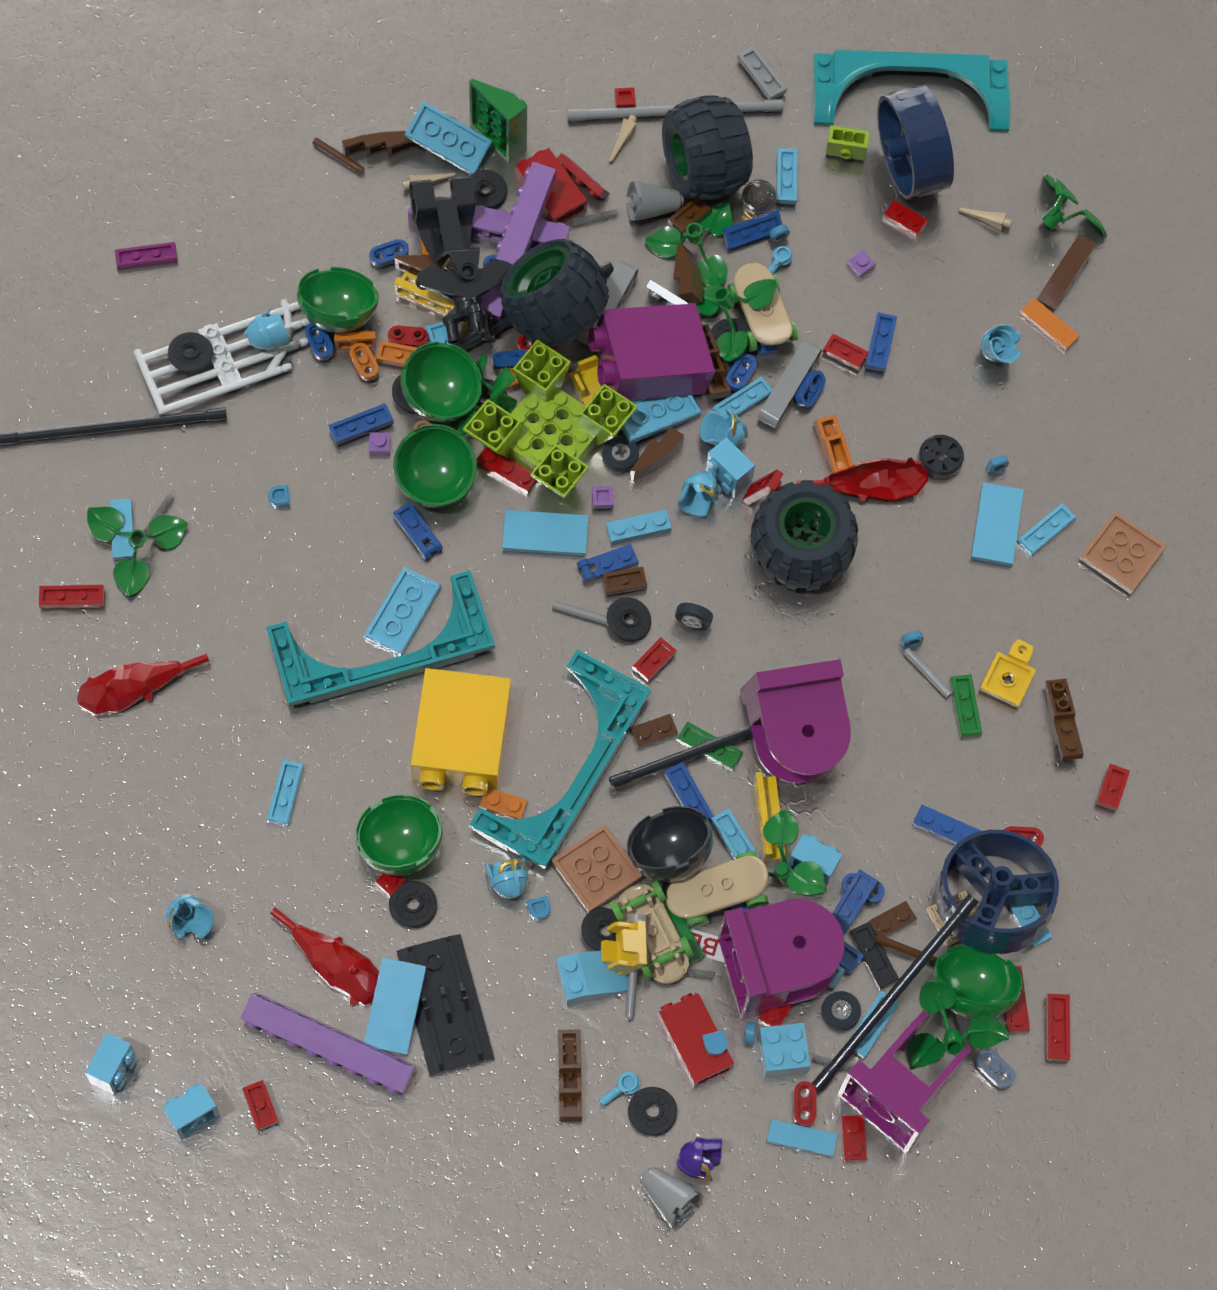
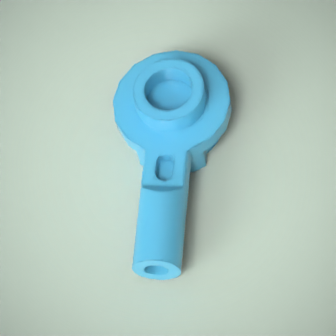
M780 246L774 250V261L768 267L772 274L779 266H785L791 262L793 256L791 250L786 246Z
M632 1072L621 1074L618 1079V1086L599 1098L601 1104L605 1106L622 1093L627 1095L635 1093L640 1086L638 1076Z

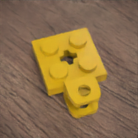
M1018 639L1012 645L1008 656L997 652L980 687V691L1018 708L1036 672V669L1027 665L1033 653V646ZM1011 676L1013 683L1005 684L1002 677Z

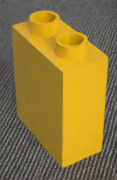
M425 668L411 759L412 779L419 780L418 785L421 788L438 791L444 789L445 783L462 785V792L474 796L486 795L488 788L498 790L511 696V678Z

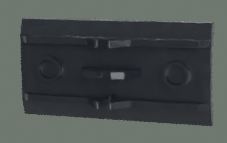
M461 934L397 950L399 961L427 966L415 1024L429 1076L433 1077L448 1071L495 1060Z

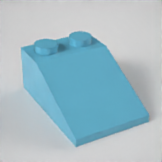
M601 951L581 952L556 958V968L567 1007L626 993L628 990V976L617 975V971L608 970V965L611 963H603L601 961Z

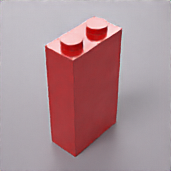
M549 147L545 150L537 151L534 156L522 159L515 165V176L522 186H524L526 181L524 178L527 167L531 168L532 162L556 169L557 176L543 211L547 221L565 223L587 211V199Z
M689 993L681 997L680 1002L672 1004V1002L667 1003L660 1008L661 1011H658V1019L693 1088L734 1068L735 1063L727 1048L720 1056H712L705 1050L702 1035L717 1032L718 1030L699 993L695 995Z

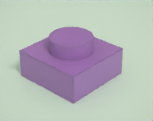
M862 250L850 258L847 265L861 278L874 269L876 263Z
M370 432L369 455H390V433Z
M613 486L592 487L593 509L614 508Z

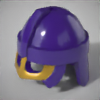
M696 1137L694 1140L685 1143L679 1151L677 1167L692 1178H701L708 1182L713 1181L710 1171L714 1169V1166H719L721 1163L723 1138L704 1139L703 1137Z

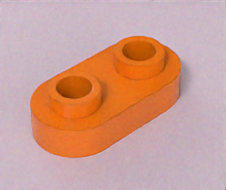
M364 343L352 345L350 348V359L359 376L365 381L376 379L379 374V367L369 347ZM367 370H371V371H372V373H370V374H367V373H365V372H366Z

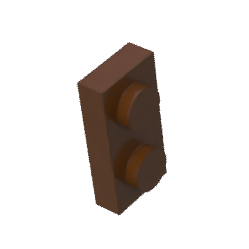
M692 199L668 219V224L676 228L683 235L686 233L687 226L690 223L701 221L711 212V207L702 200Z
M643 567L602 573L606 596L647 589Z
M671 714L630 727L638 749L678 735Z
M904 901L868 922L876 935L888 937L916 922L917 918L907 901Z

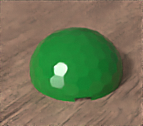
M331 267L330 270L319 271V268L314 269L300 279L297 288L298 305L305 318L317 328L327 332L346 333L360 328L374 315L379 300L378 290L375 289L373 282L368 277L357 271L342 267Z
M430 342L415 349L406 359L401 372L400 382L402 393L407 403L417 414L431 421L451 422L466 416L478 403L481 396L482 376L474 359L462 348L454 344Z
M430 424L414 429L401 440L394 455L393 470L399 488L407 497L425 507H444L457 502L468 493L476 476L477 462L471 444L460 432L445 425Z
M396 794L383 797L381 801L373 806H368L359 817L355 829L357 849L368 865L384 874L402 876L423 869L434 859L441 846L443 829L439 814L429 802L414 795Z
M966 945L948 949L945 954L938 957L934 967L933 980L948 983L956 991V1003L949 1009L967 1019H973L980 1015H989L996 1018L1005 1014L1014 1006L1022 991L1021 974L1009 959L1006 961L996 954L977 951Z

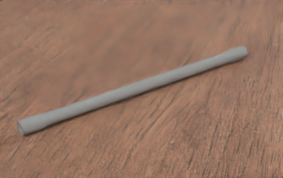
M783 99L734 102L741 112L783 111ZM675 105L588 110L568 109L567 114L568 121L629 118L630 115L635 117L665 116L668 110L673 109Z

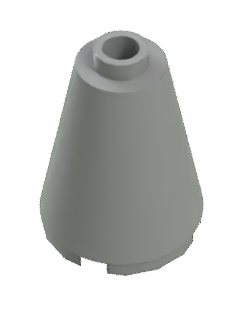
M631 181L628 185L627 197H630V203L626 205L630 220L639 221L679 211L680 207L683 206V196L677 190L640 181Z
M657 1167L647 1168L640 1176L642 1179L640 1184L672 1229H674V1226L679 1228L685 1224L695 1213L692 1211L695 1205L700 1206L703 1200V1194L699 1190Z

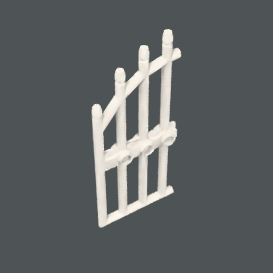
M283 299L280 301L282 307L270 312L271 316L275 314L284 315V327L291 344L276 347L234 362L231 352L251 346L247 338L227 345L223 336L247 328L255 318L251 317L219 328L217 323L206 325L204 328L198 329V332L205 336L213 347L211 362L214 369L157 388L154 379L178 371V369L170 364L150 371L146 362L168 355L169 346L143 354L141 349H136L133 352L160 416L282 374V372L290 371L292 369L290 363L279 366L286 353L309 344L307 338L291 342L294 330L310 324L306 318L301 321H292L291 312L300 310L298 302L289 304L288 299ZM274 357L265 371L241 379L238 369ZM217 376L222 385L168 405H164L161 398L162 395Z

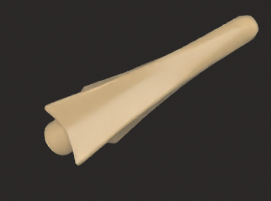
M630 115L628 120L623 119L609 162L612 163L623 145L636 130L635 122L637 118L634 115Z
M455 173L409 175V181L402 182L403 190L409 189L410 181L431 180L432 184L455 177Z
M959 208V212L983 221L1002 231L1003 226L1011 228L1013 220L1006 219V213Z

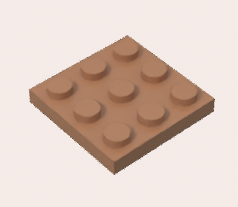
M1115 511L1079 559L1132 594L1166 549L1167 545Z
M605 824L551 859L553 866L588 913L642 879L643 876L634 867L629 856Z

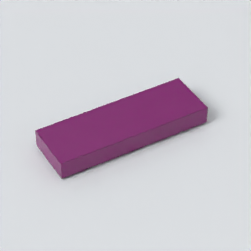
M175 242L115 249L117 270L178 263Z

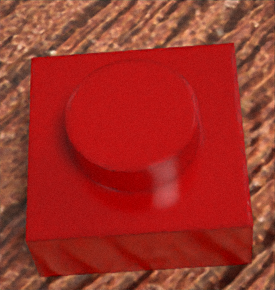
M634 87L615 88L616 108L636 107Z
M382 873L375 881V884L390 897L406 880L402 876Z

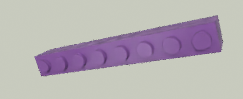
M532 162L531 168L527 167L524 175L526 181L524 186L521 185L518 190L517 197L519 199L517 204L514 203L510 212L512 218L510 223L507 222L504 227L503 233L505 236L503 241L500 240L498 243L496 259L507 261L513 265L523 254L529 251L557 176L556 169L536 162ZM502 284L481 296L482 307L492 312L493 320L496 321L501 320L505 314L501 304V297L499 296Z
M410 203L408 209V222L413 223L412 208ZM483 205L476 206L471 236L495 242L503 241L505 236L503 233L504 227L507 222L510 223L512 215L505 210H494ZM541 218L529 249L550 240H568L570 226L560 222H549Z
M257 992L250 995L240 1018L245 1020V1025L251 1028L258 1029L260 1027L266 1030L265 1034L270 1037L278 1038L279 1036L286 1039L285 1043L292 1047L298 1048L299 1045L305 1048V1052L314 1057L321 1055L326 1058L327 1063L334 1066L340 1064L347 1067L346 1071L358 1076L360 1073L366 1076V1080L372 1084L378 1085L381 1083L386 1085V1089L394 1094L407 1091L417 1068L414 1064Z

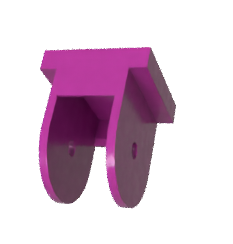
M841 659L756 672L740 688L743 706L746 705L758 760L766 771L772 776H776L777 779L795 784L813 781L834 767L847 752L851 738V728L841 678L844 676Z
M805 899L786 900L743 911L742 908L724 912L717 937L741 1020L759 1016L760 1012L806 1001L821 994L831 983L844 952V936L837 919L822 905Z
M926 1010L906 1028L871 1069L858 1060L847 1073L838 1093L839 1096L861 1115H864L868 1121L906 1153L919 1140L930 1122L922 1112L940 1093L972 1052V1049L966 1046L930 1087L900 1063L897 1058L907 1048L914 1036L919 1033L931 1015Z

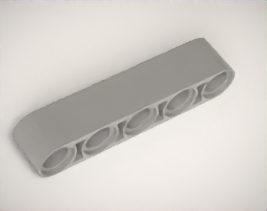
M622 261L617 263L606 283L609 289V300L604 310L620 308L637 277L638 268ZM587 330L577 338V341L589 346Z
M805 340L802 341L762 407L757 418L758 420L775 429L778 427L795 399L796 392L805 376L813 369L822 352L821 348Z

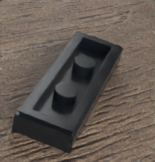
M867 922L850 930L849 934L858 951L864 955L863 961L878 989L881 990L896 983L899 977L882 945L874 942L876 934L870 923Z

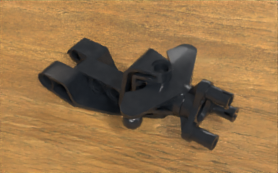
M471 177L449 178L451 197L435 199L431 180L410 181L409 193L413 224L434 263L418 273L416 278L417 288L420 290H433L453 302L454 308L442 318L443 326L446 327L449 344L461 342L458 324L468 321L471 322L472 333H477L476 331L478 330V333L482 334V340L495 338L492 327L493 315L492 312L482 307L481 296L502 283L512 264L493 258L486 268H478L480 248H469L472 222L476 208Z

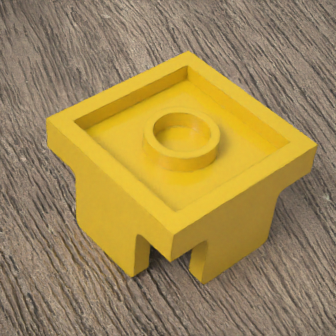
M597 355L579 361L578 369L568 373V377L578 397L585 406L602 387L597 377V366L600 362Z
M637 920L634 923L617 921L607 926V932L616 933V941L603 940L601 942V961L603 963H611L608 965V970L617 971V975L626 976L647 965L645 921Z

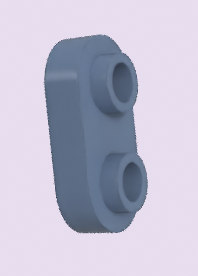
M984 1049L978 1053L975 1060L977 1068L995 1086L1006 1089L1013 1084L1015 1080L1014 1070L995 1051ZM983 1059H988L990 1065H985ZM999 1075H1005L1006 1081H1001Z

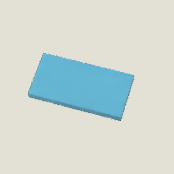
M424 101L421 103L404 134V137L470 175L476 172L492 143V140Z
M692 395L630 400L638 408L621 430L631 444L699 417L702 411Z
M983 482L971 554L972 560L1012 567L1024 489Z
M505 510L502 551L586 556L588 515Z
M403 567L365 632L364 639L402 656L440 591L441 584Z
M382 957L364 1042L382 1050L408 1055L427 966Z

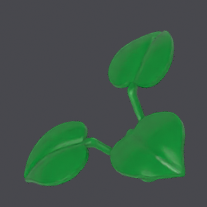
M1045 173L1042 178L1046 179L1055 188L1056 195H1059L1049 211L1041 218L1042 221L1050 229H1053L1059 222L1064 224L1067 220L1083 215L1102 230L1104 239L1107 238V233L1101 221L1087 209L1080 210L1065 218L1063 217L1065 212L1061 207L1067 199L1076 205L1079 202L1059 179H1054Z
M724 202L711 207V212L699 223L693 222L687 226V233L683 234L682 240L681 234L676 228L667 226L658 229L646 237V244L656 255L662 258H672L676 256L677 244H683L688 238L690 243L699 245L704 261L697 263L702 284L705 286H722L727 278L726 262L719 255H713L707 259L701 241L704 238L703 232L706 234L711 232L714 236H722V229L733 225L729 202Z
M764 279L749 284L743 292L746 298L737 296L736 293L731 294L726 287L718 285L702 288V302L695 303L697 309L704 316H713L721 307L732 330V333L726 332L716 341L720 350V357L725 361L729 362L737 359L748 346L747 334L744 331L736 332L728 310L734 306L735 299L743 303L748 302L752 309L767 307L775 296L777 281L775 279Z
M484 353L476 361L480 373L485 370L487 364V356ZM505 367L497 376L494 387L484 379H482L481 383L492 390L490 394L492 402L511 414L516 407L517 400L502 392L517 378L511 373L509 368ZM475 405L470 413L459 419L457 431L464 436L466 434L463 428L481 406Z
M103 506L90 507L87 511L89 529L98 540L109 542L114 538L115 534L127 536L128 544L134 548L132 561L128 559L120 560L113 570L116 584L128 596L139 592L149 577L147 564L143 561H136L137 551L144 545L146 538H154L155 544L162 549H172L181 542L188 526V522L179 517L161 515L155 517L149 523V530L152 535L145 534L140 529H135L131 533L129 531L120 532L118 530L123 526V517L117 509Z
M782 810L769 818L764 825L763 835L768 843L778 844L782 863L775 867L774 873L768 872V876L773 879L778 878L781 884L788 885L792 892L799 895L813 896L826 893L824 875L817 863L804 861L799 863L795 870L787 863L783 844H793L799 834L798 823L793 814L787 810Z
M930 980L921 987L919 1002L922 1009L926 1010L929 1014L941 1011L946 1033L943 1039L939 1036L934 1038L930 1033L915 1035L908 1046L910 1065L912 1069L929 1065L942 1058L945 1052L950 1055L959 1054L963 1050V1043H966L967 1036L969 1042L974 1047L986 1049L1009 1040V1034L1005 1026L998 1019L989 1015L974 1017L970 1023L971 1029H966L963 1036L958 1031L950 1029L945 1009L951 1008L956 1003V991L948 983Z

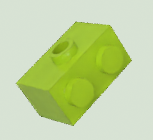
M830 125L825 155L864 161L870 131Z

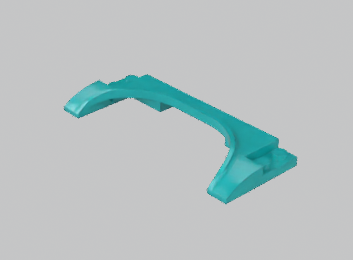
M834 50V54L814 53V124H834L838 101L851 83L863 76H872L874 72L895 70L939 72L948 74L949 79L964 81L983 99L989 116V131H1009L1010 89L1008 84V60H990V55Z
M471 570L450 576L453 590L452 610L445 627L433 641L415 652L367 666L339 668L323 664L310 657L298 646L289 630L287 621L266 627L289 706L310 701V703L322 701L425 671V668L435 669L474 658L477 653L495 649V643Z
M579 650L575 651L566 668L585 688L594 704L598 718V734L591 753L570 788L559 802L538 815L524 819H506L498 817L480 807L469 824V827L506 851L509 849L543 869L547 867L554 853L556 854L651 693L650 688Z

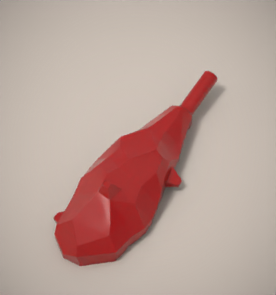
M908 457L907 460L880 458L858 462L847 469L829 474L822 480H813V483L821 486L824 483L833 487L834 491L858 495L861 502H865L868 496L886 500H898L917 495L928 482V471L921 462L914 461L912 457Z
M206 653L182 663L179 661H136L107 670L95 678L88 677L87 682L80 686L77 701L82 709L95 716L119 713L142 698L151 701L154 691L159 690L176 676L182 675L185 670L210 660Z
M276 907L272 909L270 915L291 931V938L305 954L312 969L331 989L349 996V1005L351 1006L358 1003L364 1007L372 1005L379 970L372 964L369 958L342 943L343 938L340 936L332 939L300 924H295Z

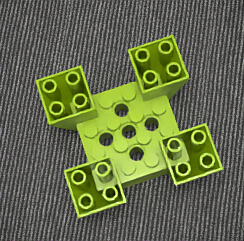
M536 340L513 368V372L525 394L522 401L510 414L487 399L466 424L463 431L495 453L508 457L532 471L531 477L565 499L589 469V466L583 463L595 446L614 438L638 406L606 384H603L586 406L561 390L571 361L544 343Z

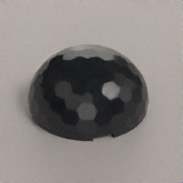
M687 806L663 808V812L651 817L650 815L646 816L632 829L627 840L628 856L634 867L646 877L661 882L683 880L698 872L708 860L713 846L712 826L701 811Z

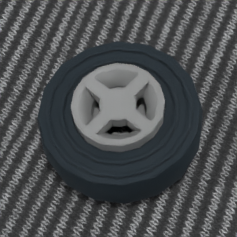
M686 602L680 603L677 606L675 618L688 627L707 629L711 626L713 614L701 605Z

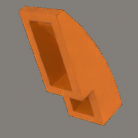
M836 414L816 419L813 422L832 473L853 466L844 433H841Z

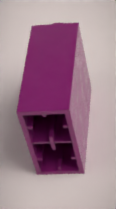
M695 303L606 309L598 319L596 327H591L588 330L589 348L592 352L598 351L601 359L597 366V377L600 386L606 384L628 400L705 394L715 373Z

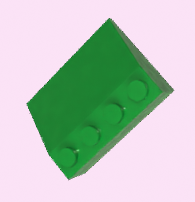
M475 79L469 80L470 125L478 133L492 140L490 145L509 163L527 149V104L514 93Z

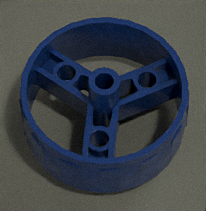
M921 85L881 96L877 106L879 137L888 170L899 193L905 199H912L950 188L954 179L952 145L945 118L932 91L927 86Z
M990 829L979 831L959 841L947 855L937 882L936 904L943 924L948 921L958 907L949 891L947 875L956 867L982 896L974 919L969 916L964 918L952 932V935L964 945L989 954L1018 952L1033 944L1040 938L1050 923L1058 901L1059 879L1051 858L1031 839L1006 830ZM985 856H998L1010 859L1022 865L1032 874L1013 875L1012 871L1005 866L995 868ZM1034 903L1047 904L1045 913L1030 924L1012 929L995 928L1004 906Z

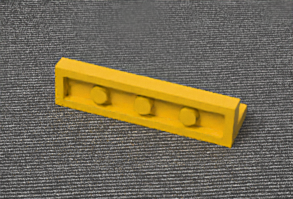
M405 271L402 278L397 277L394 282L395 294L444 315H447L454 308L452 301L437 292L417 288L415 285L416 275ZM409 279L411 281H414L415 284L408 282L406 280Z
M756 772L754 787L764 862L782 861L778 844L768 843L763 835V828L767 820L780 812L776 776L763 777L762 772ZM783 844V850L786 857L785 844Z

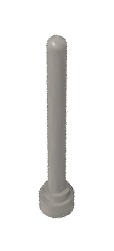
M629 914V923H634L637 920L646 922L647 915ZM638 969L630 973L628 977L625 1015L628 1021H632L635 1014Z

